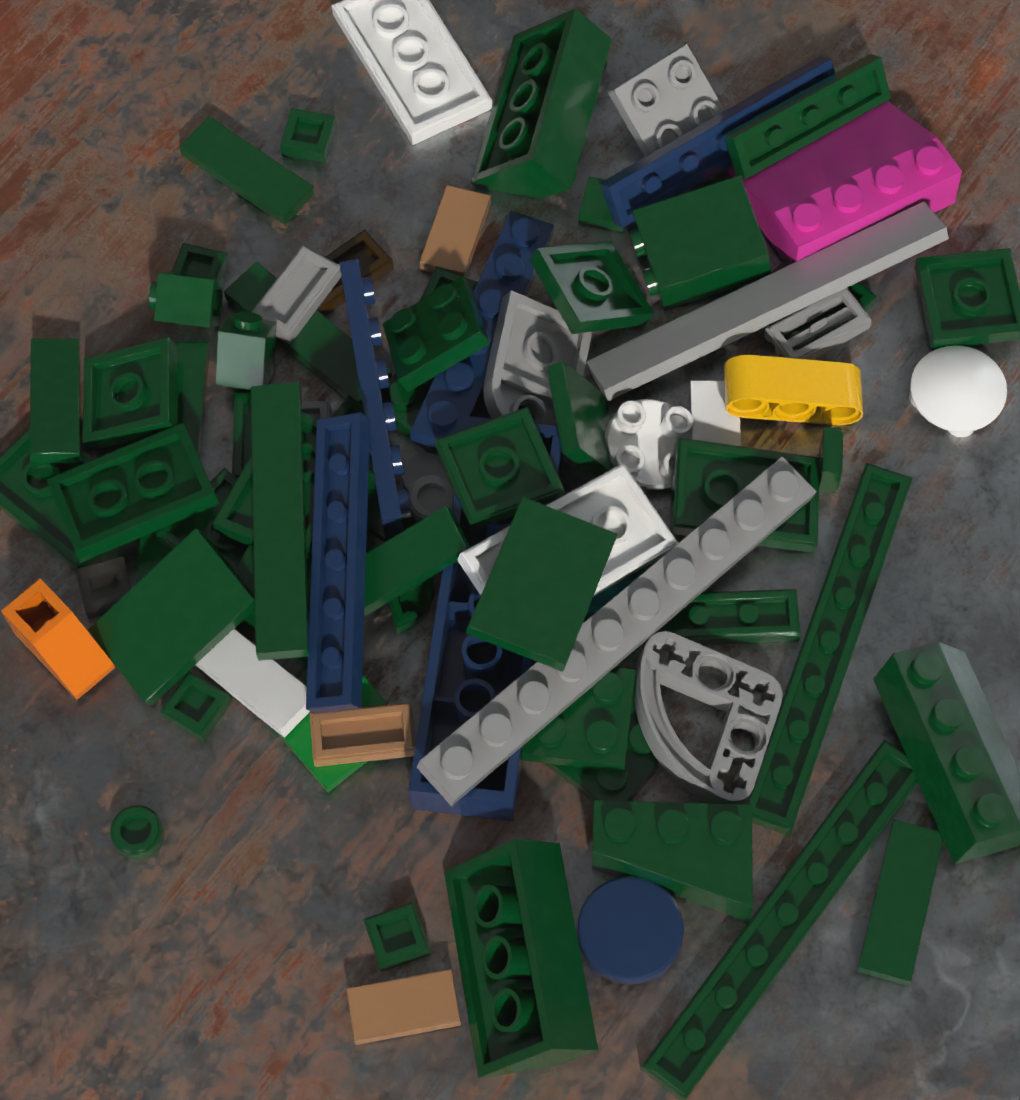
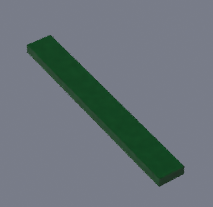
M865 463L783 696L754 788L746 804L752 805L753 824L788 836L792 833L907 497L912 477Z
M883 740L641 1066V1071L678 1099H688L917 786L918 781L906 753L887 740Z

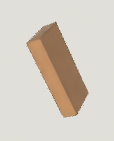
M446 185L420 259V270L433 273L437 267L463 277L467 276L491 206V195Z
M411 702L361 707V709L320 714L309 713L315 767L414 756L416 740Z
M452 970L346 989L356 1045L461 1026Z

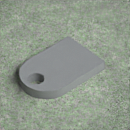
M512 290L504 295L483 386L485 405L491 418L495 419L517 411L520 405L528 407L534 415L536 424L557 426L547 366L563 360L583 377L592 332L571 334L558 310Z

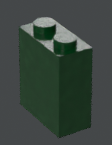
M741 176L633 210L637 228L630 230L629 235L637 258L646 255L649 268L642 270L650 297L659 294L664 311L755 282L772 274L769 253Z

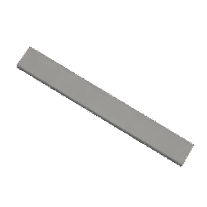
M923 201L586 361L589 373L607 401H610L948 240L947 227Z

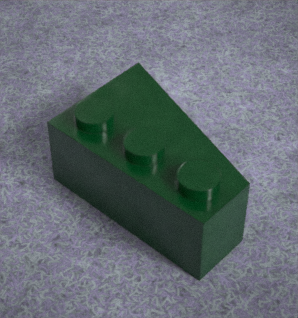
M594 800L592 869L616 878L635 876L652 881L662 886L670 894L686 899L685 902L698 907L704 905L732 915L733 919L747 924L753 909L752 805Z

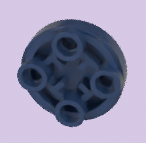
M624 876L601 884L587 897L579 913L577 934L581 952L591 970L617 983L640 984L663 977L674 963L682 946L684 925L680 908L667 890L657 883L640 877Z

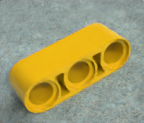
M760 355L734 356L724 364L725 407L728 414L732 416L825 425L852 424L863 417L861 370L853 364Z

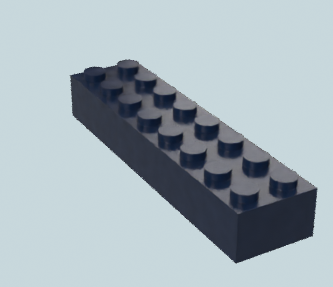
M466 416L464 429L492 419ZM535 423L557 475L561 479L564 454L562 452L558 426ZM454 493L452 511L470 548L511 525L514 516L470 531ZM457 561L442 570L408 790L413 810L514 821L522 768V747L453 806L444 799L416 768L418 762L534 665V660L466 634L469 622L481 595Z

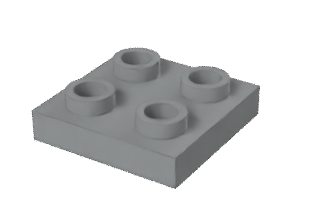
M687 44L674 50L608 92L644 157L725 111Z

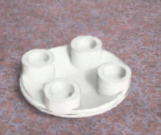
M946 346L928 353L918 362L911 377L909 399L920 414L932 424L948 430L956 437H967L974 430L990 424L1001 413L1006 402L1007 384L999 366L983 352L966 346Z
M641 399L622 403L611 417L605 431V439L611 462L614 465L613 468L624 463L639 486H646L650 490L672 487L674 443L677 438L692 439L693 417L691 413L684 407L672 406L666 402L654 399Z

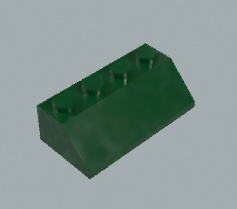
M576 8L513 36L470 182L475 187L537 200L571 189L577 176V165L582 147L587 139L588 125L593 108L597 103V93L603 72L608 63L607 56L612 42V38Z
M940 642L893 653L873 680L954 865L1020 846V772L966 653Z
M514 838L445 871L444 875L478 1078H490L562 1065L598 1051L560 843Z

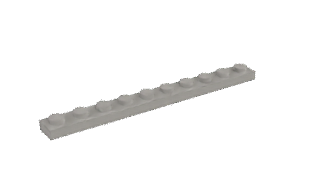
M783 457L778 459L585 621L581 626L563 672L539 662L535 663L418 762L416 768L444 799L453 806L809 502L817 491Z

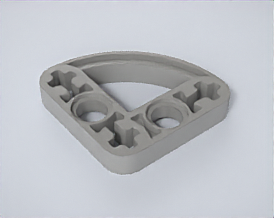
M667 631L657 632L645 644L636 664L634 702L639 725L645 740L656 759L668 774L700 800L712 804H742L754 788L782 703L783 692L781 685L773 676L675 633ZM661 649L669 652L668 660L670 662L667 666L659 663L660 655L658 653ZM687 659L693 661V664L686 675L681 673L686 666L684 663ZM708 666L716 669L722 676L723 685L719 688H711L703 684L698 675L699 668ZM737 679L740 683L735 688L737 692L733 696L728 691ZM660 684L726 712L707 767L688 751L673 730L664 709ZM753 689H758L762 692L761 700L764 702L761 706L753 703L754 697L751 693ZM743 729L749 732L754 738L755 749L752 751H742L735 747L730 737L731 731ZM731 764L738 765L740 767L735 771L732 780V786L735 789L732 793H727L723 790L724 782L721 779L728 772Z

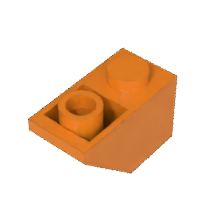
M41 578L1 610L14 634L76 700L116 668L75 614Z

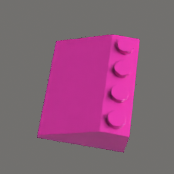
M886 101L753 176L741 179L759 227L782 261L787 260L791 265L923 201L934 213L954 204L962 170L937 136ZM733 167L726 170L725 176L727 179L737 177Z

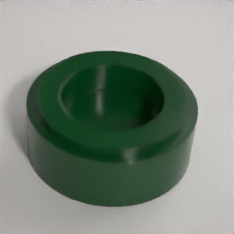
M129 806L121 810L112 821L110 828L111 840L118 852L128 859L142 860L149 858L160 849L164 841L165 832L160 818L152 809L146 806Z

